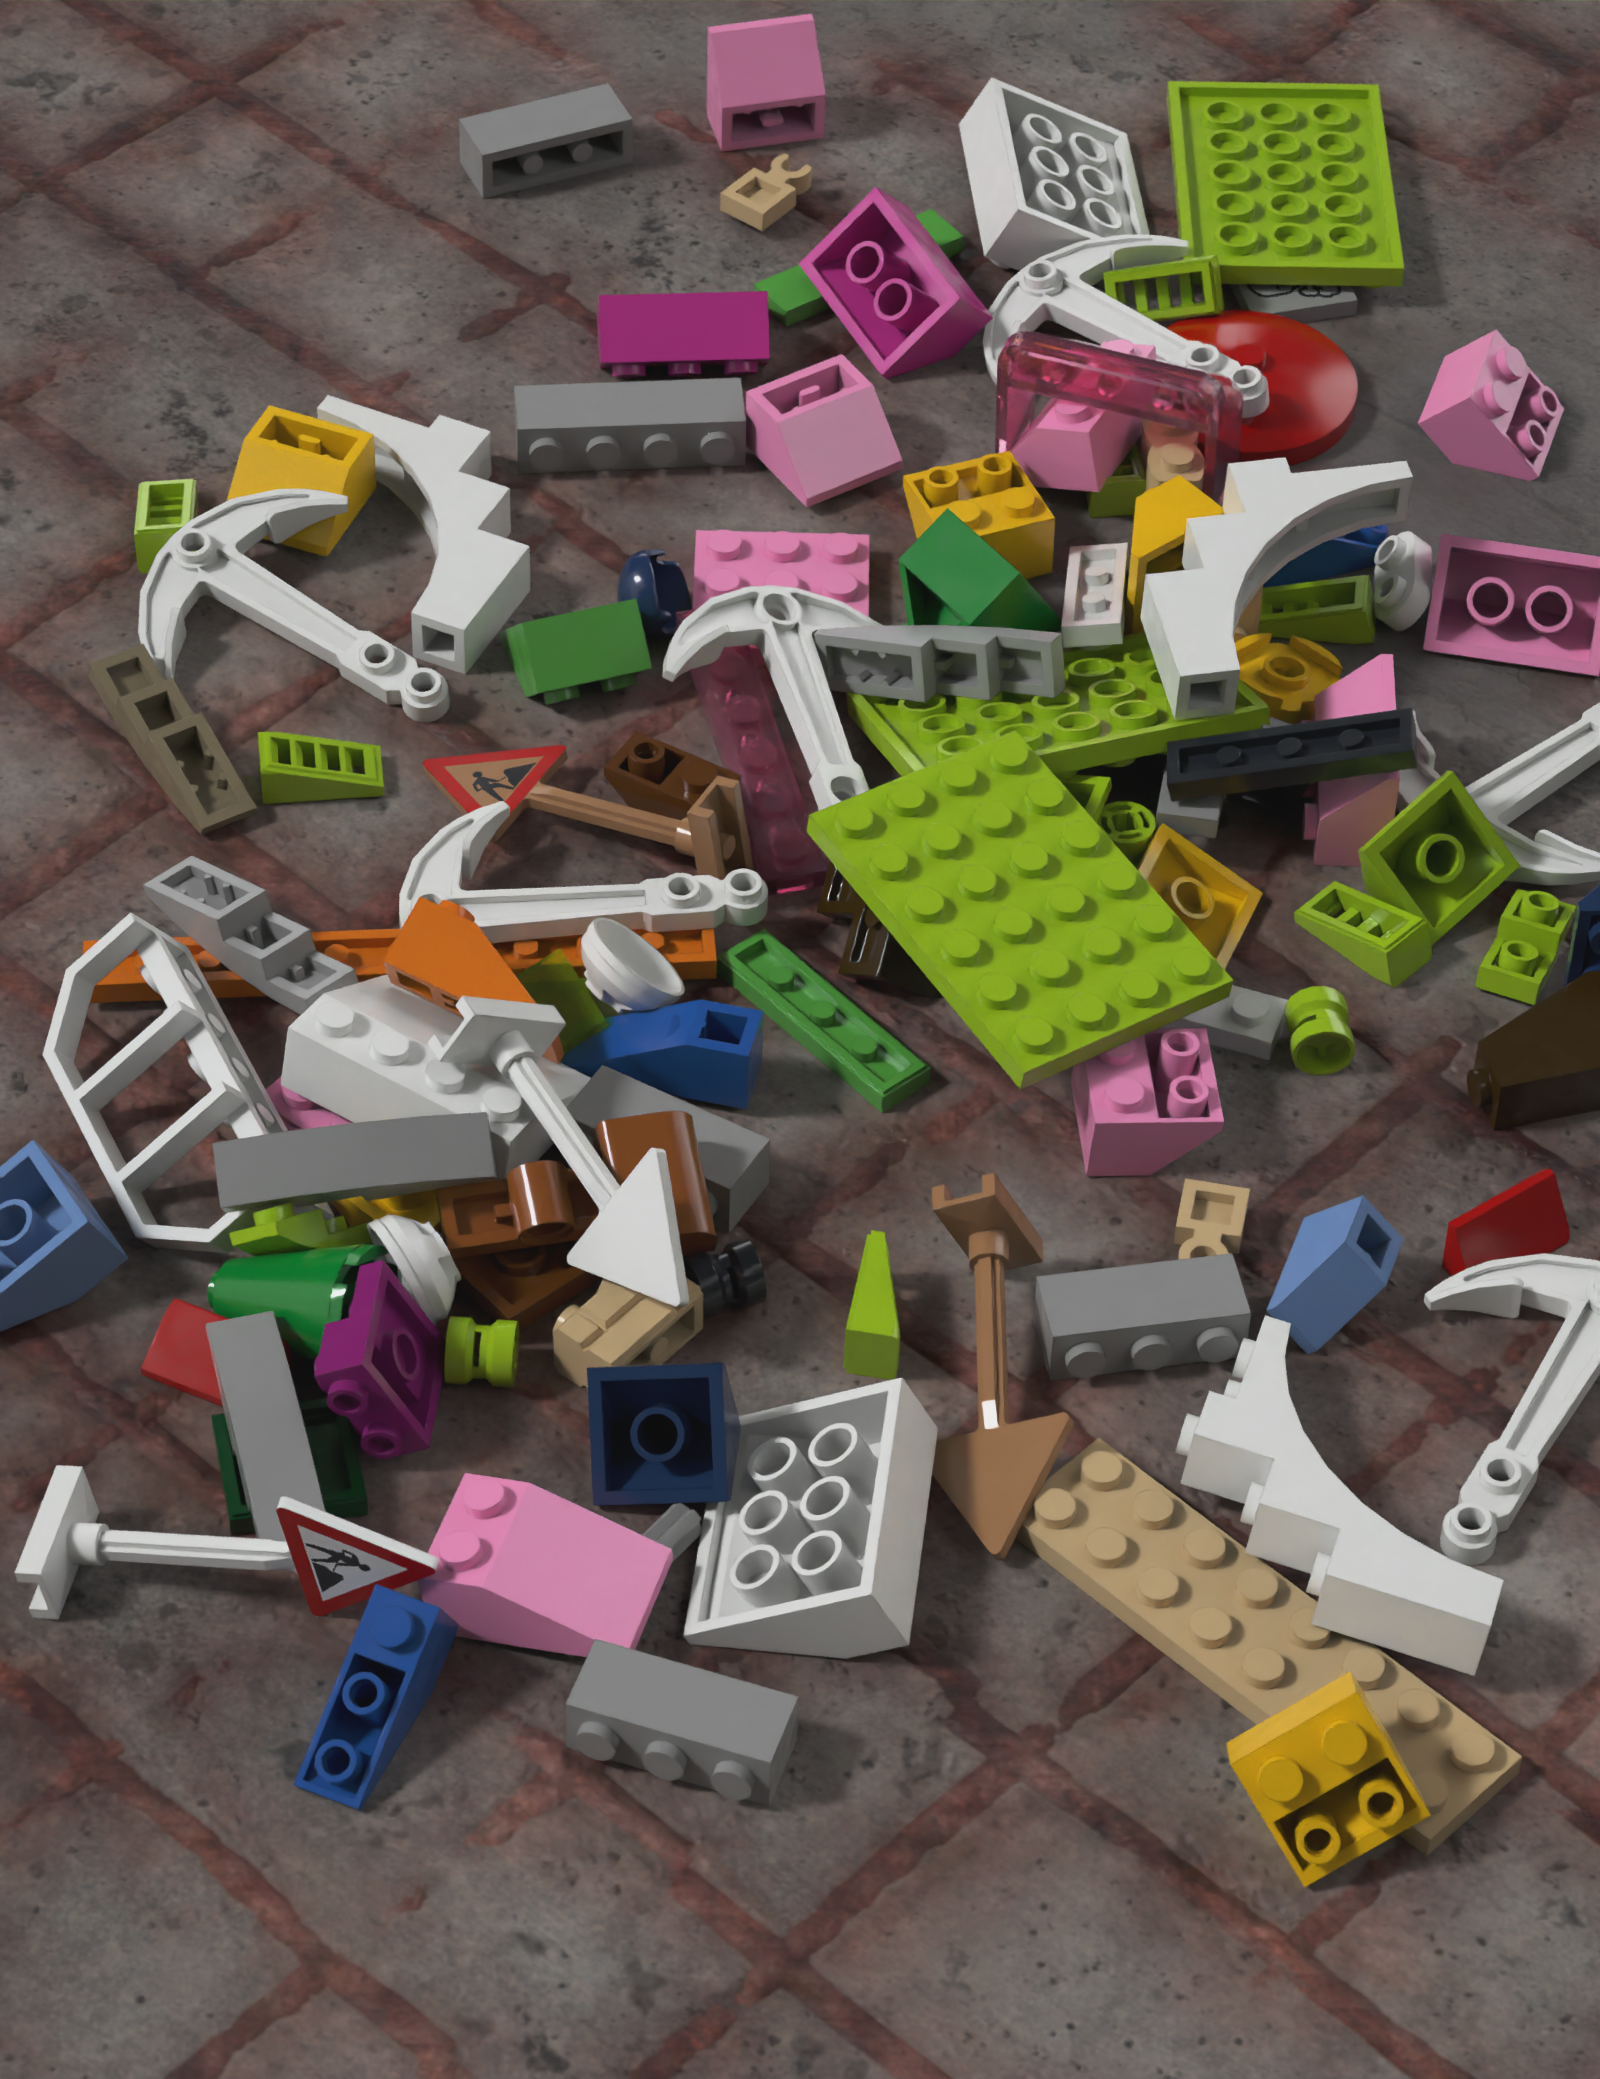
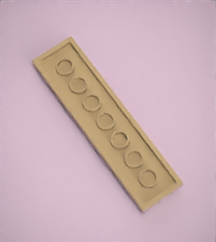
M1100 1438L1045 1480L1016 1539L1256 1725L1351 1671L1389 1734L1431 1813L1429 1817L1398 1834L1425 1856L1434 1851L1519 1774L1522 1761L1520 1754L1374 1644L1312 1625L1311 1622L1317 1601L1258 1557L1246 1554L1244 1546Z

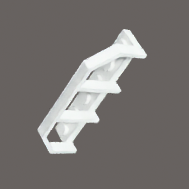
M130 912L66 969L42 1055L135 1236L155 1248L229 1253L235 1248L232 1246L229 1233L255 1226L253 1212L282 1204L226 1213L209 1229L162 1226L157 1224L142 1192L222 1122L234 1130L238 1139L286 1132L288 1130L189 948ZM137 950L144 963L140 967L141 975L148 985L162 996L168 1008L84 1082L74 1064V1059L94 986L133 951ZM183 1038L191 1050V1053L187 1055L190 1066L202 1080L209 1084L212 1090L126 1164L99 1111ZM291 1202L294 1215L321 1208L324 1220L334 1217L327 1202L296 1207Z

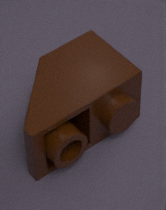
M638 731L627 740L604 766V776L628 807L677 820L687 817V812L717 776L739 781L741 789L740 774ZM658 842L662 845H665L669 848L676 850L675 846Z

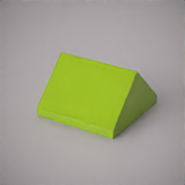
M1449 770L1358 850L1365 892L1376 899L1427 920L1431 946L1520 867L1518 861L1453 771Z

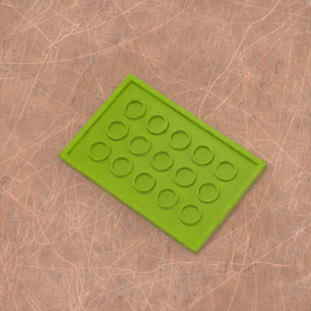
M1168 81L1167 109L1179 239L1186 240L1189 243L1188 255L1181 257V260L1217 255L1222 284L1362 286L1369 289H1378L1384 286H1403L1405 268L1378 84ZM1201 271L1191 273L1192 282L1202 285Z
M1145 632L1123 636V644L1111 645L1099 651H1086L1079 647L1063 648L1065 690L1055 698L1000 691L991 700L936 693L927 702L846 693L848 715L901 776L925 768L1015 730L1058 779H1067L1076 775L1081 769L1100 765L1124 767L1134 763L1138 757L1157 753L1167 755V742L1255 730L1260 729L1262 724L1271 725L1270 707L1240 679L1238 681L1234 713L1174 720Z
M1016 730L809 814L806 832L1020 1090L1230 996L1234 981Z

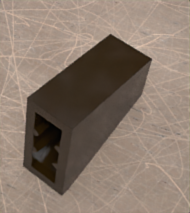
M1598 970L1582 974L1478 1042L1474 1069L1469 1070L1467 1074V1088L1473 1105L1476 1108L1482 1107L1493 1131L1600 1110V973Z

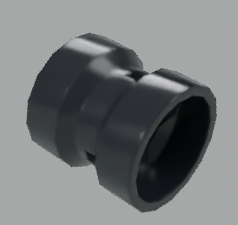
M749 1239L728 1243L723 1252L710 1255L705 1251H699L683 1256L686 1278L700 1286L703 1293V1319L721 1315L725 1306L735 1303L746 1308L765 1302L767 1289L762 1264L754 1245Z

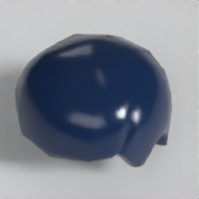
M663 549L642 550L630 556L623 566L617 585L618 602L637 598L644 634L648 639L673 637L683 620L692 614L689 590L683 570L676 561L657 559L658 556L665 555V550Z

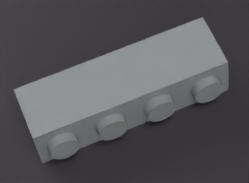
M741 378L514 386L518 474L745 465L746 418Z

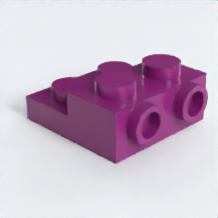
M384 1260L359 1267L354 1296L349 1303V1318L325 1324L319 1355L314 1363V1376L321 1390L328 1394V1407L336 1414L348 1417L355 1432L362 1436L361 1447L367 1454L384 1460L430 1448L444 1373L446 1340Z

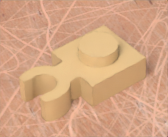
M787 154L779 155L771 162V170L768 173L753 168L720 193V210L764 231L796 206V195L809 190L811 187L812 167L805 165L798 171L790 172V156Z
M1185 1178L1174 1237V1244L1181 1245L1178 1260L1229 1253L1239 1254L1250 1189Z

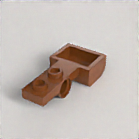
M661 1111L607 1119L599 1122L595 1130L594 1148L620 1186L650 1148H661L666 1151L682 1255L699 1251H715L717 1235L692 1116L683 1111ZM552 1160L534 1161L512 1169L505 1179L438 1188L436 1193L443 1239L452 1259L576 1241L582 1237L599 1214L598 1206L572 1169H565L564 1164Z

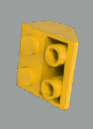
M269 405L244 438L227 501L275 489H310L348 496V512L312 524L280 543L328 557L376 489L374 434ZM269 534L263 538L271 541L269 538Z
M1011 451L987 454L980 458L946 466L932 467L925 471L903 476V487L917 539L948 508L1016 568L1025 579L1052 573L1055 517Z
M1351 1671L1226 1742L1231 1767L1304 1888L1431 1815L1389 1734Z

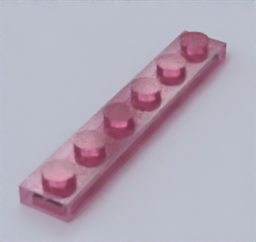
M697 609L676 612V630L683 620ZM749 645L724 647L717 661L709 665L690 669L722 766L741 775V795L749 843L759 875L767 884L768 896L824 886L828 870L820 847L806 832L809 815Z

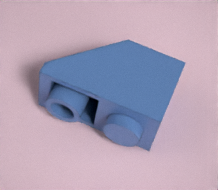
M1364 1195L1304 1217L1266 1311L1272 1318L1291 1323L1289 1336L1307 1355L1318 1351L1386 1286L1404 1239Z

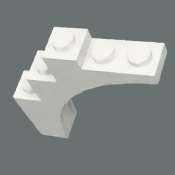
M327 395L317 407V418L374 434L376 480L388 487L414 512L433 545L436 561L430 582L411 612L413 657L466 674L531 590L530 546L507 539V536L511 533L510 488L488 481L492 476L491 432L439 415L428 428Z
M1286 457L1228 464L1222 506L1225 514L1187 518L1182 557L1184 570L1145 575L1140 619L1174 720L1234 713L1240 667L1233 635L1242 612L1259 588L1289 561L1319 544L1363 528L1406 521L1413 479L1407 461L1291 473Z
M1265 1315L1256 1341L1247 1338L1242 1340L1232 1373L1233 1377L1242 1379V1382L1229 1379L1224 1395L1209 1391L1200 1417L1187 1413L1175 1452L1187 1456L1180 1484L1245 1504L1240 1522L1252 1525L1245 1553L1311 1574L1306 1593L1319 1596L1311 1622L1312 1625L1475 1676L1492 1624L1503 1580L1453 1561L1405 1535L1363 1504L1327 1467L1303 1431L1289 1395L1285 1353L1291 1323Z

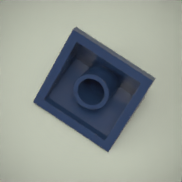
M725 1362L587 1368L593 1506L728 1502L731 1500L741 1424Z

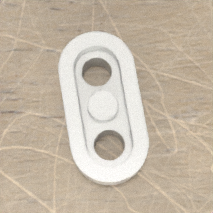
M1410 531L1386 538L1378 547L1374 556V563L1376 564L1374 572V613L1378 619L1395 631H1403L1413 625L1425 611L1432 595V549L1429 544Z

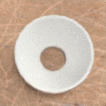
M597 917L588 926L587 931L581 938V955L586 968L584 975L587 978L585 984L600 1001L607 1003L623 1015L672 1005L684 994L685 987L677 971L658 950L637 933L605 917Z
M390 1214L368 1223L367 1229L373 1244L386 1247L389 1252L384 1255L386 1262L397 1265L402 1275V1285L434 1326H437V1323L447 1318L454 1299L456 1283L461 1280L460 1272L438 1232L434 1230L429 1222L422 1224L406 1217Z

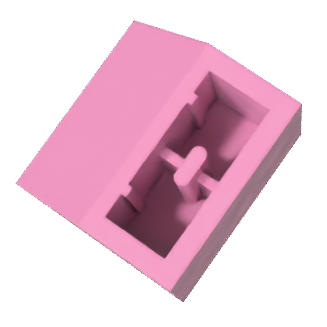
M812 14L708 27L707 116L721 152L825 138L826 93Z
M1496 329L1444 357L1418 425L1452 464L1532 481L1540 476L1564 408L1560 404L1555 392L1550 387L1545 386L1527 366L1521 352L1517 348L1510 346Z
M843 354L746 391V446L806 508L902 469V457L873 384Z
M1158 1028L1073 1066L1071 1087L1086 1177L1151 1176L1223 1131L1224 1118L1206 1028Z

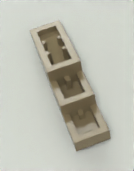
M144 644L89 664L88 677L116 724L163 791L201 835L256 814L257 807L204 715L202 712L193 714L173 678L164 680Z

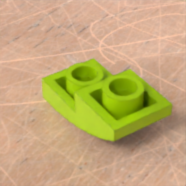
M1517 888L1501 915L1497 936L1479 966L1475 987L1535 1005L1561 951L1573 921L1576 906L1561 902L1547 892H1528Z
M291 1202L253 1212L255 1226L229 1233L232 1246L254 1256L363 1243L373 1244L367 1229V1224L370 1222L347 1227L344 1215L324 1220L321 1208L294 1215Z

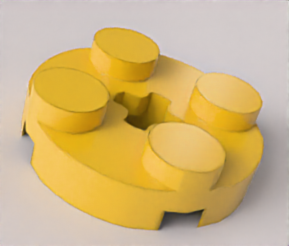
M1258 633L1237 641L1235 648L1240 667L1239 679L1270 707V717L1290 724L1301 723V720H1312L1315 695L1340 680L1342 666L1339 660L1327 649L1310 640L1291 636L1289 645L1270 643L1272 633Z

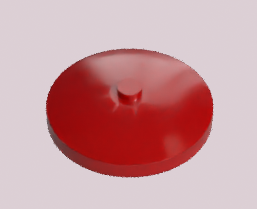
M1226 310L1219 314L1185 318L1166 327L1188 341H1199L1203 344L1215 346L1220 353L1239 362L1240 366H1253L1257 368L1268 381L1270 403L1267 409L1257 416L1241 418L1229 414L1224 404H1210L1170 383L1168 377L1160 373L1164 406L1188 407L1196 416L1199 424L1197 448L1202 453L1205 463L1227 468L1229 463L1286 457L1289 466L1299 464L1329 450L1341 440L1351 426L1355 415L1358 393L1355 370L1351 361L1340 347L1316 329L1280 315L1248 310Z

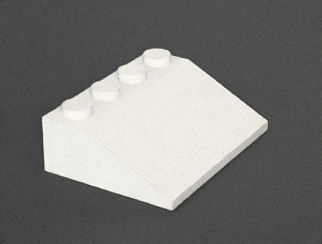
M991 77L959 123L984 257L1001 268H1013L1020 271L1039 257L1079 241L1123 234L1150 235L1127 133Z
M388 975L323 993L288 1027L280 1085L353 1123L419 1116L487 1112L497 1179L495 1180L505 1179L512 1169L520 1165L537 1161L554 1144L512 1080L503 1078L497 1067L439 1062L427 1042L433 1034L453 1035L464 1018L392 984ZM541 1057L536 1063L565 1107L571 1103L591 1079L561 1062L556 1064L544 1057Z
M901 1377L739 1416L741 1430L732 1496L728 1502H706L684 1638L692 1645L845 1659L909 1645L938 1427L904 1379Z

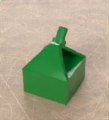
M948 508L898 559L908 621L902 625L1002 627L1056 633L1061 629L1062 620L1024 576Z

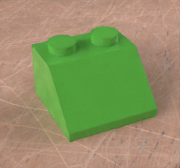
M637 598L523 622L499 632L501 644L525 696L530 697L543 694L546 705L579 698L578 686L599 681L602 692L637 685L635 674L652 669Z

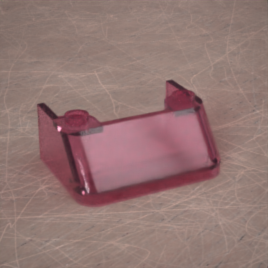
M1020 331L1012 334L1007 339L997 361L995 454L1011 451L1035 418V393L1205 433L1202 492L1219 505L1224 498L1228 464L1238 463L1240 454L1243 395L1239 386L1232 379L1220 373L1054 334Z

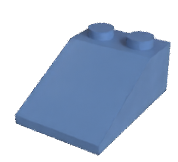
M34 1140L30 1141L0 1166L1 1332L79 1300L128 1259L74 1177Z

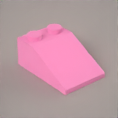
M465 1473L428 1551V1554L439 1559L434 1575L418 1580V1585L423 1602L440 1607L459 1624L456 1637L587 1657L595 1639L633 1650L636 1649L674 1557L671 1548L532 1483Z

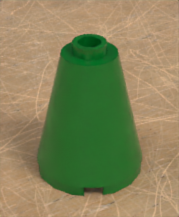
M371 1243L232 1258L227 1260L220 1270L216 1271L211 1277L208 1286V1302L215 1314L228 1319L273 1311L280 1337L289 1344L291 1353L315 1363V1359L319 1355L325 1324L349 1318V1303L354 1296L359 1267L384 1260L401 1283L402 1275L396 1264L386 1262L384 1255L389 1253L386 1247Z

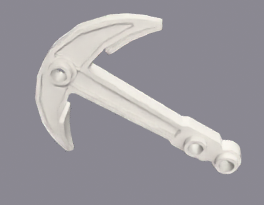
M1123 234L1076 242L1039 257L1021 269L1005 284L988 310L993 318L985 325L983 336L984 355L991 378L1002 392L1013 390L1015 374L1028 355L1027 337L1044 321L1050 320L1099 344L1124 339L1131 341L1133 344L1155 346L1159 373L1166 375L1170 383L1210 404H1224L1226 411L1233 416L1241 418L1257 416L1264 412L1270 403L1268 381L1257 368L1253 366H1240L1239 362L1220 353L1213 345L1203 344L1199 341H1188L1092 287L1104 279L1103 272L1164 263L1187 256L1189 243L1186 240L1146 234Z
M275 489L230 499L190 520L177 531L158 552L141 588L138 623L140 643L145 645L164 680L169 678L174 680L176 661L187 634L184 618L201 596L206 595L337 667L342 677L388 705L402 704L405 714L412 720L418 722L438 720L445 715L450 705L448 684L440 673L431 668H418L416 659L370 631H359L243 555L268 534L270 540L278 544L312 524L348 512V496L310 489ZM377 660H384L381 663H371ZM424 688H430V690L426 692L417 691Z
M774 585L748 586L712 597L683 620L668 646L663 663V678L673 682L678 676L690 669L714 663L720 657L724 647L757 646L764 658L812 775L809 784L816 800L818 811L869 790L861 766L852 758L816 649L814 633L819 629L883 625L842 601L795 587Z
M1600 702L1583 712L1582 719L1465 787L1520 864V867L1506 879L1507 881L1552 886L1574 885L1600 880V853L1576 845L1545 829L1539 830L1533 841L1507 826V824L1600 760ZM1414 710L1412 711L1416 725L1417 768L1400 770V783L1396 804L1399 812H1402L1441 777L1434 770V749L1421 733Z
M504 801L476 809L440 829L412 859L399 894L400 930L421 896L437 905L442 900H448L465 908L475 917L474 922L491 943L582 935L597 917L612 919L631 930L644 929L649 932L710 929L717 927L724 921L737 926H750L760 922L766 916L768 910L767 884L757 872L745 868L731 871L723 880L711 875L692 876L687 873H674L666 878L646 879L639 884L462 890V873L463 879H472L485 847L497 829L510 816V806Z
M1547 1253L1490 1260L1467 1268L1445 1279L1424 1295V1302L1429 1310L1476 1311L1505 1318H1516L1519 1315L1520 1304L1565 1318L1562 1327L1500 1439L1489 1443L1460 1490L1458 1505L1448 1511L1443 1519L1440 1546L1443 1553L1453 1561L1471 1566L1481 1564L1492 1556L1495 1550L1497 1533L1508 1530L1536 1483L1540 1463L1600 1375L1599 1260ZM1493 1478H1499V1479H1503V1480H1506V1481H1497V1480H1494ZM1463 1526L1474 1527L1476 1530H1469Z

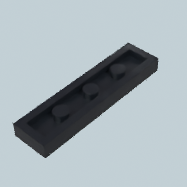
M1412 708L1167 742V787L1171 802L1417 768L1416 725Z

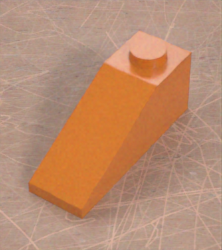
M420 896L383 959V964L392 984L462 1018L463 1016L455 1006L462 996L536 1004L479 926L474 922L475 917L465 908L448 900H442L437 905ZM559 1034L542 1056L556 1064H559L564 1055Z

